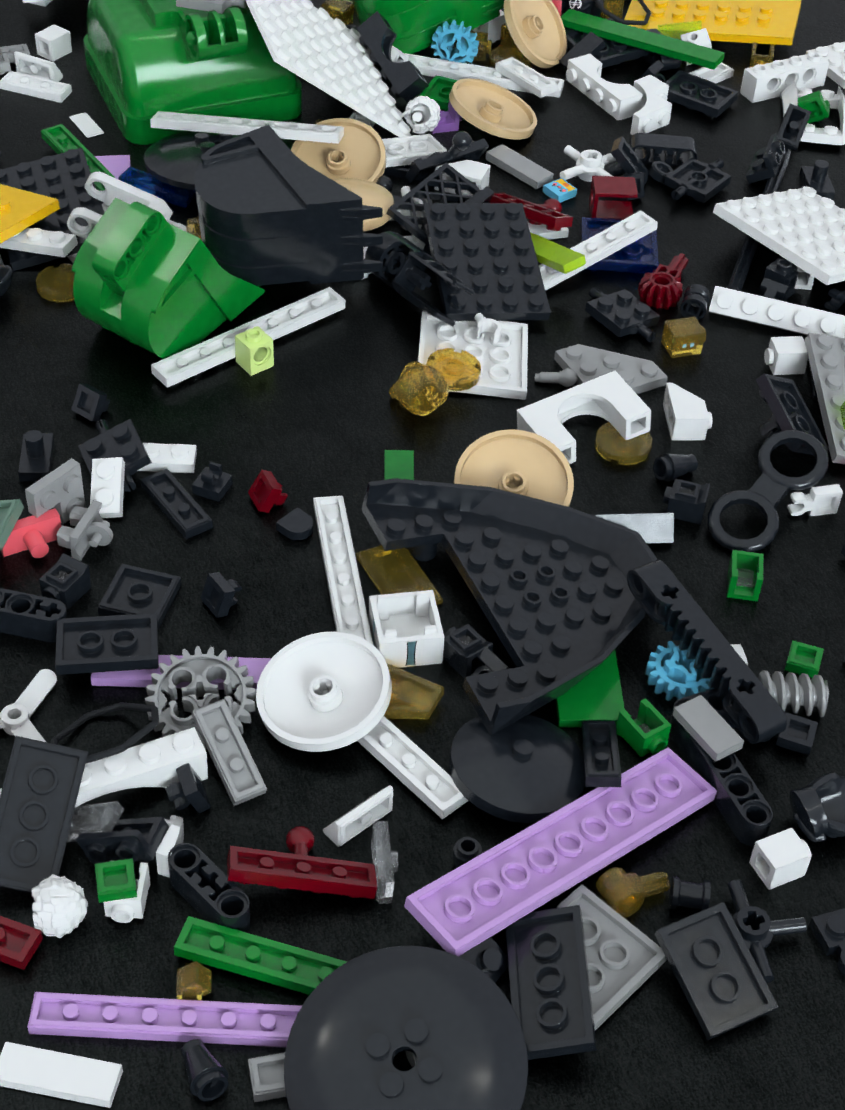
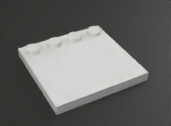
M422 311L416 387L426 388V385L428 386V384L433 383L436 386V390L526 400L528 324L498 321L502 326L500 340L493 344L494 334L491 332H483L478 339L476 338L477 321H454L455 325L452 327Z

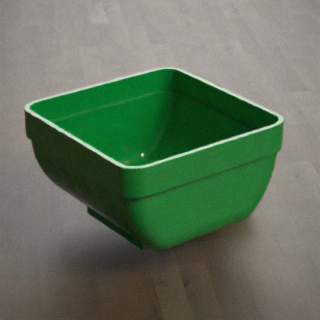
M89 0L87 8V34L83 39L86 67L122 135L131 143L138 145L154 144L167 136L184 132V130L151 128L150 119L158 111L271 121H287L301 115L302 84L296 74L274 62L248 5L246 8L232 6L221 14L215 10L202 11L176 6V0Z

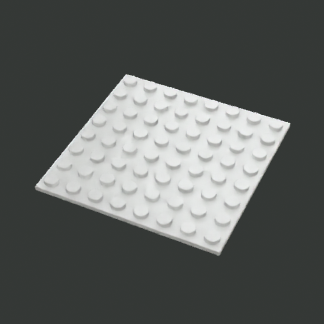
M245 0L274 62L396 136H411L410 127L403 121V114L397 109L396 101L389 94V87L382 81V75L375 68V63L367 52L368 49L360 42L359 37L361 35L354 28L348 29L340 19H333L325 9L321 7L319 9L316 8L310 0Z

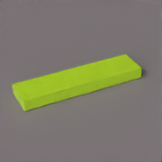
M530 232L539 263L564 274L586 264L585 255Z

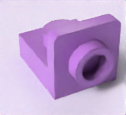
M449 100L448 111H440L441 118L438 126L431 131L432 134L459 131V121H462V117L454 110Z

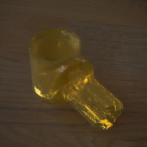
M613 868L606 871L599 878L596 887L607 904L625 918L633 915L640 909L645 897L668 891L670 883L665 872H656L639 877L634 872L626 873L622 868Z

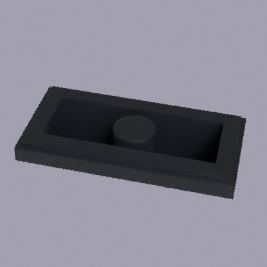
M789 104L777 133L779 140L783 141L786 150H797L811 111L793 104Z

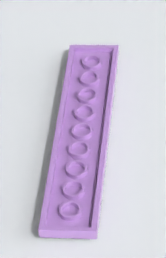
M667 747L622 773L621 787H597L407 896L404 907L446 952L459 957L714 801L717 790Z

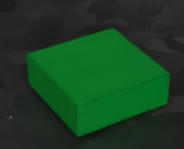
M792 640L785 670L800 675L802 673L808 674L811 678L815 674L818 675L824 649Z
M133 858L95 864L99 903L137 897Z

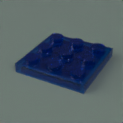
M582 217L581 242L622 220ZM656 230L586 269L592 271L607 270L619 273H652L659 266Z

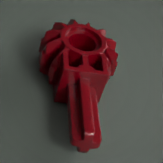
M680 253L678 256H674L668 266L659 264L652 273H645L638 287L640 301L646 303L649 307H656V309L664 308L668 310L669 307H676L683 293V284H681L682 271L688 264L685 254Z

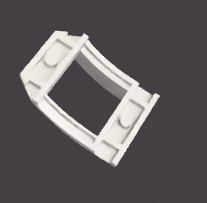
M792 82L782 91L780 99H782L783 117L789 104L798 106V98L813 93L812 89L799 88L797 90L795 82ZM839 86L837 94H834L835 92L831 90H821L824 101H829L830 108L838 109L840 130L835 126L815 128V125L807 123L800 141L841 146L845 144V95Z

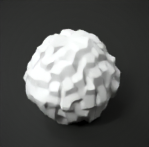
M418 96L408 102L405 107L406 111L402 114L411 129H413L412 132L425 134V132H431L438 126L441 118V109L435 100L430 99L428 96Z
M52 874L49 878L42 880L38 886L32 888L31 896L35 901L32 904L34 928L41 930L46 936L61 938L65 934H70L85 918L88 901L85 899L83 888L78 886L76 882H72L65 876L59 877Z

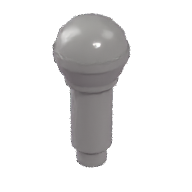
M570 368L563 369L560 372L535 373V382L559 383L565 387H571L577 381L576 372Z

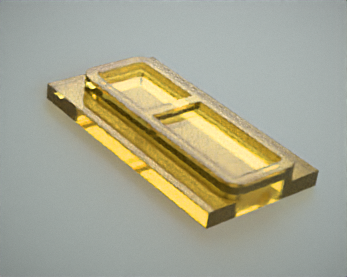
M382 545L356 553L357 560L381 595L433 590L436 604L443 603V598L407 548L385 551Z

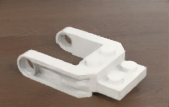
M93 172L89 175L84 188L90 196L104 202L103 204L110 206L115 197L128 204L139 202L160 212L168 223L192 234V229L170 220L173 212L163 199L102 172ZM92 183H102L105 190L99 191L95 189ZM77 207L72 210L67 220V226L73 234L86 239L103 215L84 207ZM75 218L85 219L88 222V226H80L75 221Z

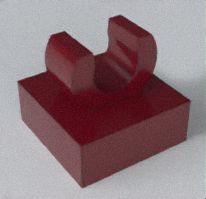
M262 469L248 491L258 511L269 513L274 504L283 505L288 497L287 493H281L282 485L277 482L273 473Z

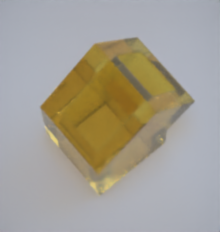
M197 961L177 969V999L202 1000V996L211 993L212 971Z

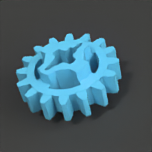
M455 20L452 21L451 25L445 21L442 27H437L432 36L431 48L435 49L433 55H439L440 59L452 62L472 63L474 56L477 55L479 50L477 49L479 41L475 40L477 33L470 32L472 26L465 28L464 21L460 25H457ZM455 40H457L456 47L454 49V42Z
M668 641L667 648L658 645L656 653H650L645 674L649 676L648 685H656L654 692L656 694L665 692L666 700L669 701L672 697H677L679 700L683 697L714 689L708 686L711 678L703 679L701 677L703 669H695L693 667L695 659L686 658L688 650H680L679 646H675L672 641Z

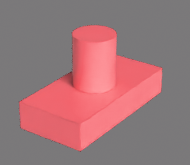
M56 508L46 511L38 518L32 515L18 520L3 549L0 550L2 555L6 557L29 550L34 558L46 556L49 552L47 543L57 540L56 534L61 527L60 515Z

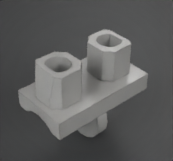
M93 500L88 508L75 505L69 517L70 525L75 526V528L61 525L57 531L58 545L71 549L72 558L81 561L90 546H106L112 541L113 532L109 528L110 523L103 520L99 514L102 502Z

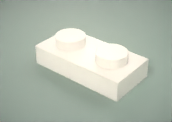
M143 443L152 463L138 471L160 472L168 469L170 472L194 473L197 457L196 445Z
M122 457L92 459L90 504L93 500L102 502V507L99 511L101 518L123 517L125 461Z

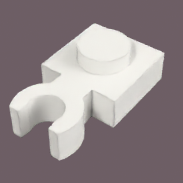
M839 484L811 487L809 494L799 491L790 494V497L794 504L787 505V508L792 516L802 515L806 511L809 517L836 514L843 490Z

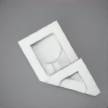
M171 815L170 820L164 819L169 828L156 851L158 874L169 878L168 854L174 846L183 843L184 840L183 818Z

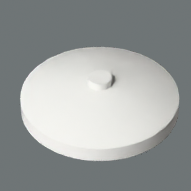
M320 632L291 642L272 657L260 675L256 689V703L265 727L281 743L302 751H331L356 742L379 723L390 703L392 681L384 657L373 644L350 633Z

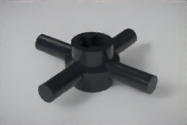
M733 880L728 883V889L736 910L732 918L765 982L770 983L774 980V975L765 948L770 945L773 936L806 932V920L804 917L771 921L769 915L763 909L749 905L742 881Z

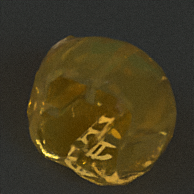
M411 361L405 365L398 380L390 388L389 394L391 398L395 397L399 400L400 404L411 413L426 416L447 400L449 387L443 374L436 368Z

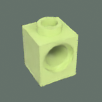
M258 326L235 335L236 362L251 376L273 367V339Z

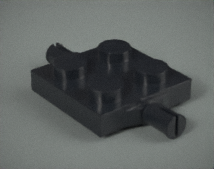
M691 158L665 176L664 185L674 190L671 193L673 199L679 200L682 196L687 195L698 202L705 203L730 184L731 175L720 170L724 167V161L720 160V158L710 164Z
M593 287L590 290L589 296L594 300L586 303L585 311L620 338L628 334H640L648 342L655 339L656 333L648 327L657 325L660 315L636 298L630 291L624 289L608 295L604 294L597 287Z
M101 419L102 426L99 421L95 424L99 435L78 445L91 476L92 459L122 457L125 461L124 491L131 492L129 485L132 490L136 488L132 475L139 469L152 463L131 419L111 429L108 426V422Z

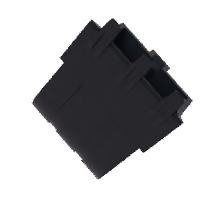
M269 124L221 142L201 156V162L195 167L194 175L201 240L218 264L229 274L256 286L302 281H309L310 284L361 280L364 278V273L383 270V262L366 260L363 253V247L383 244L382 235L363 233V220L382 217L383 208L362 205V197L308 166L287 147Z

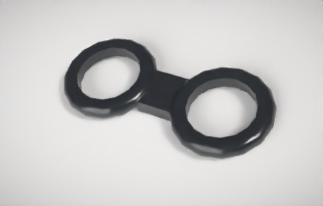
M784 430L772 434L763 442L758 452V467L762 475L749 491L735 490L723 494L713 502L708 512L707 526L713 539L723 548L731 551L746 552L764 549L774 540L779 530V515L775 508L787 495L788 491H801L813 487L824 478L828 469V453L823 444L813 435L800 430ZM797 443L807 447L813 453L816 459V466L807 475L788 477L774 469L770 461V455L779 445ZM738 503L749 504L757 507L764 514L767 526L758 537L749 540L737 539L723 530L720 524L722 512L729 506Z

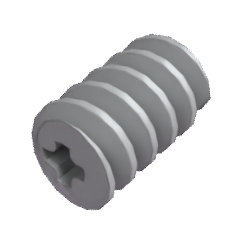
M762 670L759 673L758 679L784 712L787 705H791L793 714L797 715L800 706H804L806 715L811 716L813 708L817 707L819 716L824 717L828 704L829 689L827 680L824 681L821 675L815 674L810 680L808 674L802 673L797 680L795 673L788 672L785 678L779 671H775L772 677H770L769 672L766 670Z

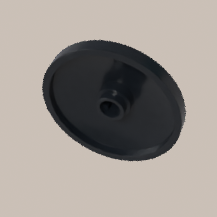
M528 714L490 736L481 718L478 716L464 724L453 739L449 754L451 777L463 796L488 814L512 822L536 823L582 796L585 787L583 754L569 735L544 719Z

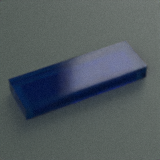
M129 167L118 179L183 208H186L196 198L195 190L163 183L154 178L150 173L133 167Z

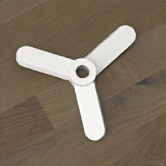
M40 670L16 702L3 708L0 712V729L3 728L7 734L14 735L15 737L20 736L46 742L30 721V717L55 686L57 676L52 670Z

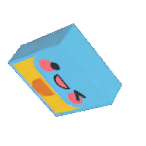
M563 178L544 184L543 193L550 198L557 199L561 203L576 197L577 188Z

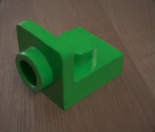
M820 90L798 98V106L811 111L807 123L819 122L829 117L830 103L828 100L824 101Z

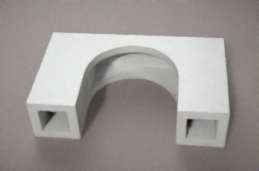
M616 371L599 376L517 410V430L529 431L546 438L560 449L569 464L576 462V440L562 424L572 417L595 415L604 418L625 441L649 432L651 425V409Z

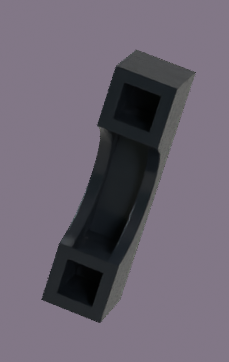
M378 11L357 27L361 35L359 37L360 42L366 49L369 48L371 50L370 58L376 65L381 66L380 73L387 82H391L392 86L390 89L397 98L402 97L408 103L429 86L419 69L410 61L402 63L392 62L391 48L397 35L388 21Z

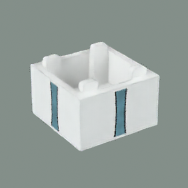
M433 590L369 596L368 621L373 645L384 657L388 669L441 664L443 662L445 637Z

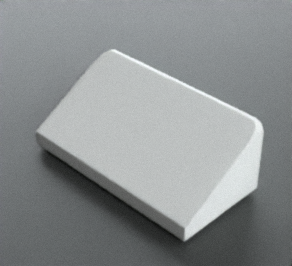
M14 52L16 72L58 82L63 78L61 71L54 62L21 52Z
M389 785L329 824L323 829L324 834L338 847L348 842L392 811L393 787Z

